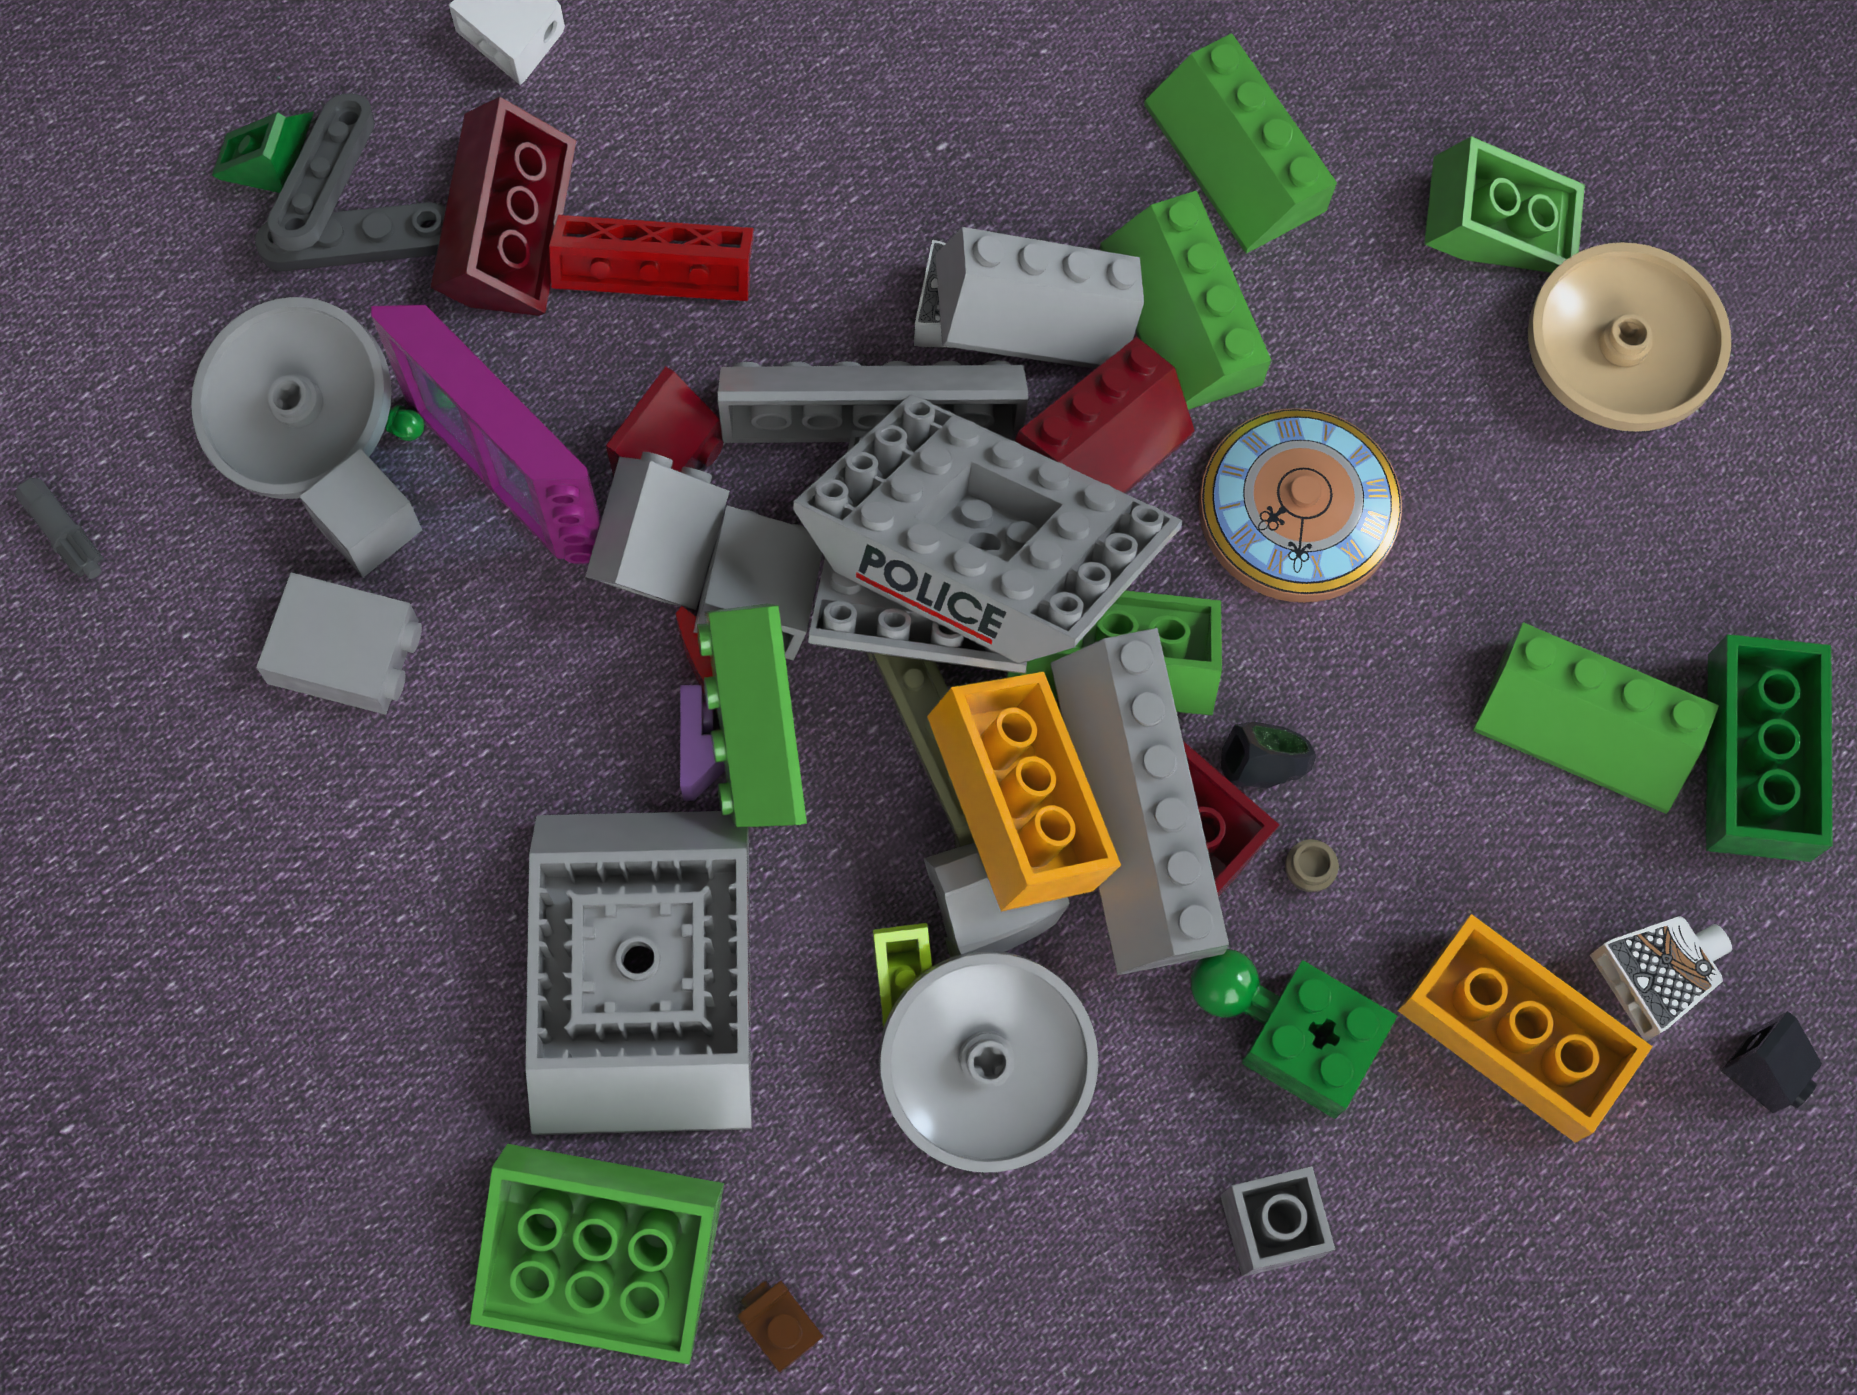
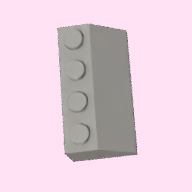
M962 227L935 254L942 346L1096 369L1133 340L1144 305L1140 257Z

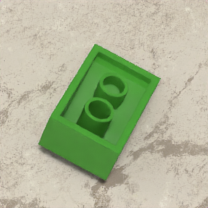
M1470 136L1433 158L1424 245L1462 260L1552 273L1565 260L1579 253L1585 184Z

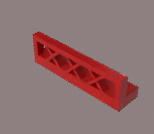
M558 215L549 245L551 288L748 301L750 292V258L754 241V228ZM567 233H569V234H584V235H588V236H585V237H570V236H566V235H567ZM624 237L637 238V239H635V240H633V241H630V240H620L621 238H624ZM673 240L686 241L683 244L669 243ZM720 244H735V245H741V246H740V248H736V247H721V246H718V245H720Z

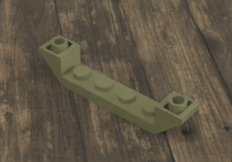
M866 652L869 661L874 660L951 825L955 834V847L974 843L927 718L929 713L949 691L936 662Z

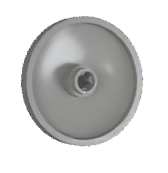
M287 297L264 302L252 307L232 320L221 330L206 350L199 364L193 384L191 400L193 425L202 450L210 462L225 477L241 487L262 496L277 499H297L360 448L370 457L384 432L391 406V379L388 365L380 346L370 332L351 315L337 306L305 297Z
M977 951L965 953L939 962L923 972L897 999L889 1013L880 1040V1082L886 1102L899 1127L917 1147L929 1156L952 1167L967 1171L986 1173L1013 1170L1038 1161L1051 1153L1073 1133L1089 1107L1097 1082L1098 1048L1096 1036L1090 1018L1079 998L1064 981L1046 967L1023 956L1008 952Z

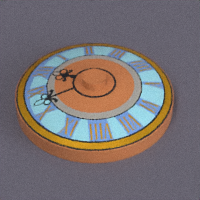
M1292 408L1270 411L1251 418L1236 427L1222 440L1213 452L1207 464L1199 492V517L1202 531L1208 546L1220 564L1234 578L1250 589L1265 596L1289 602L1305 603L1329 600L1344 595L1367 581L1388 556L1396 540L1402 516V498L1397 476L1387 456L1377 443L1350 422L1335 415L1311 409Z

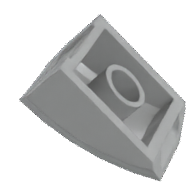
M975 842L924 858L929 879L934 885L947 934L945 940L950 958L977 951L1006 952L1054 926L1070 904L1068 897L1001 912Z

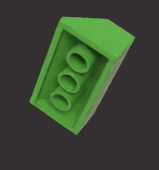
M1232 33L1190 54L1145 100L1144 106L1246 254L1327 211L1337 184L1336 180Z
M1197 190L1150 205L1100 243L1101 251L1140 257L1144 305L1135 332L1140 340L1175 367L1188 410L1263 385L1271 363L1270 355Z
M1124 591L1074 648L1027 661L1025 674L1007 672V678L1044 672L1054 698L1058 699L1051 662L1104 638L1158 628L1176 712L1213 716L1222 673L1221 601Z
M766 603L705 611L706 623L697 624V636L701 656L710 655L713 676L704 678V688L708 710L717 708L720 730L711 731V741L715 763L724 762L727 783L718 784L722 815L731 814L736 827L807 824L779 605Z
M1523 622L1508 642L1473 731L1666 814L1672 807L1703 750L1719 705Z

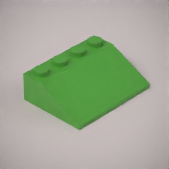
M507 1144L492 1166L470 1324L689 1365L716 1236L724 1183Z

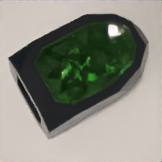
M1252 721L1234 725L1222 747L1221 769L1225 778L1233 785L1239 787L1270 788L1281 783L1285 784L1286 781L1298 780L1306 775L1313 768L1316 754L1309 740L1301 734L1286 727Z

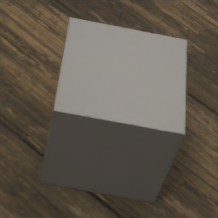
M361 448L299 496L315 526L362 578L422 531L410 501Z
M1313 1167L1231 1185L1221 1195L1242 1277L1319 1259L1335 1250Z

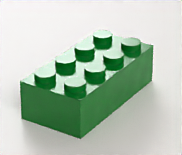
M1727 634L1708 654L1707 700L1719 705L1707 737L1706 851L1811 862L1833 846L1831 645Z

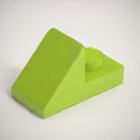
M927 923L873 930L874 960L878 976L883 1028L890 1011L903 991L918 976L932 967Z

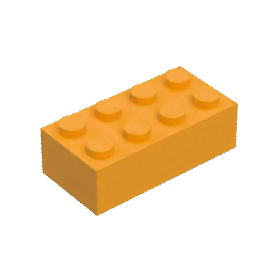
M1038 672L951 687L927 718L1001 912L1094 891L1121 866V863L1045 673Z
M1472 914L1456 929L1398 1009V1012L1575 1143L1594 1133L1653 1047Z

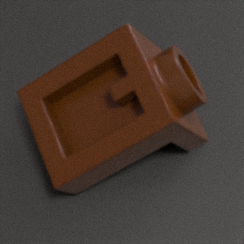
M782 1280L773 1287L767 1281H764L740 1301L745 1310L737 1318L780 1374L824 1338L819 1329L791 1295Z

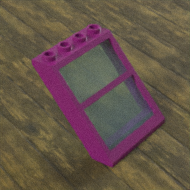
M426 305L371 306V317L407 405L421 415L424 423L557 559H565L567 562L574 564L589 563L601 519L588 469Z

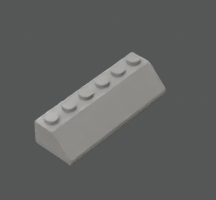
M1000 360L989 361L983 365H961L955 361H940L933 366H911V364L903 361H892L883 366H861L856 362L843 361L833 366H811L805 362H789L783 366L762 367L754 362H740L733 367H721L718 407L722 439L724 443L849 442L852 430L870 432L902 401L912 394L1014 441L1019 430L1025 425L1028 404V387L1024 366L1011 365L1006 361Z
M1158 628L1104 638L1051 662L1063 721L1121 863V866L1099 886L1117 975L1224 954L1229 946Z

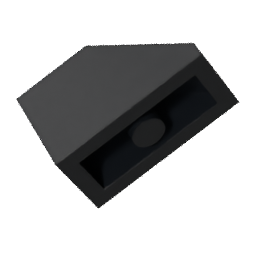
M1787 1011L1751 1031L1722 1068L1721 1072L1770 1112L1775 1113L1790 1105L1798 1108L1809 1098L1817 1086V1083L1811 1078L1821 1067L1822 1062L1797 1018Z

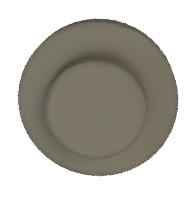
M1312 839L1304 840L1294 845L1285 861V871L1288 879L1295 887L1305 892H1320L1328 888L1337 877L1339 869L1338 859L1332 848L1324 842Z

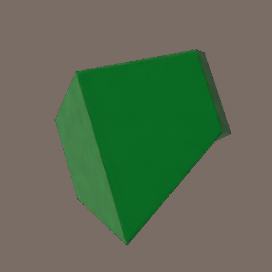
M314 111L289 117L276 112L226 133L212 176L222 181L280 193L300 155Z

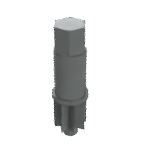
M30 477L18 485L15 497L49 539L55 553L61 556L71 571L77 574L79 578L84 574L89 579L99 576L102 570L98 563L104 559L103 556L85 535L84 529L76 525L42 479Z

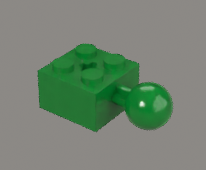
M1227 949L1222 955L1199 959L1193 968L1190 979L1192 995L1197 1004L1207 1013L1221 1018L1235 1017L1245 1013L1263 1024L1241 1064L1334 1119L1347 1109L1398 1015L1304 960L1292 972L1279 996L1260 985L1258 971L1253 962L1243 953L1233 949ZM1316 1030L1322 1032L1329 1044H1325L1321 1049L1316 1048L1312 1044L1315 1036L1311 1032Z

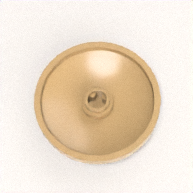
M1621 242L1597 245L1585 249L1565 260L1552 272L1533 304L1529 317L1528 342L1531 357L1540 378L1549 391L1573 413L1597 425L1621 431L1637 432L1661 429L1673 425L1693 414L1706 402L1717 388L1727 369L1731 352V330L1725 308L1719 296L1709 282L1695 268L1662 249L1649 245Z

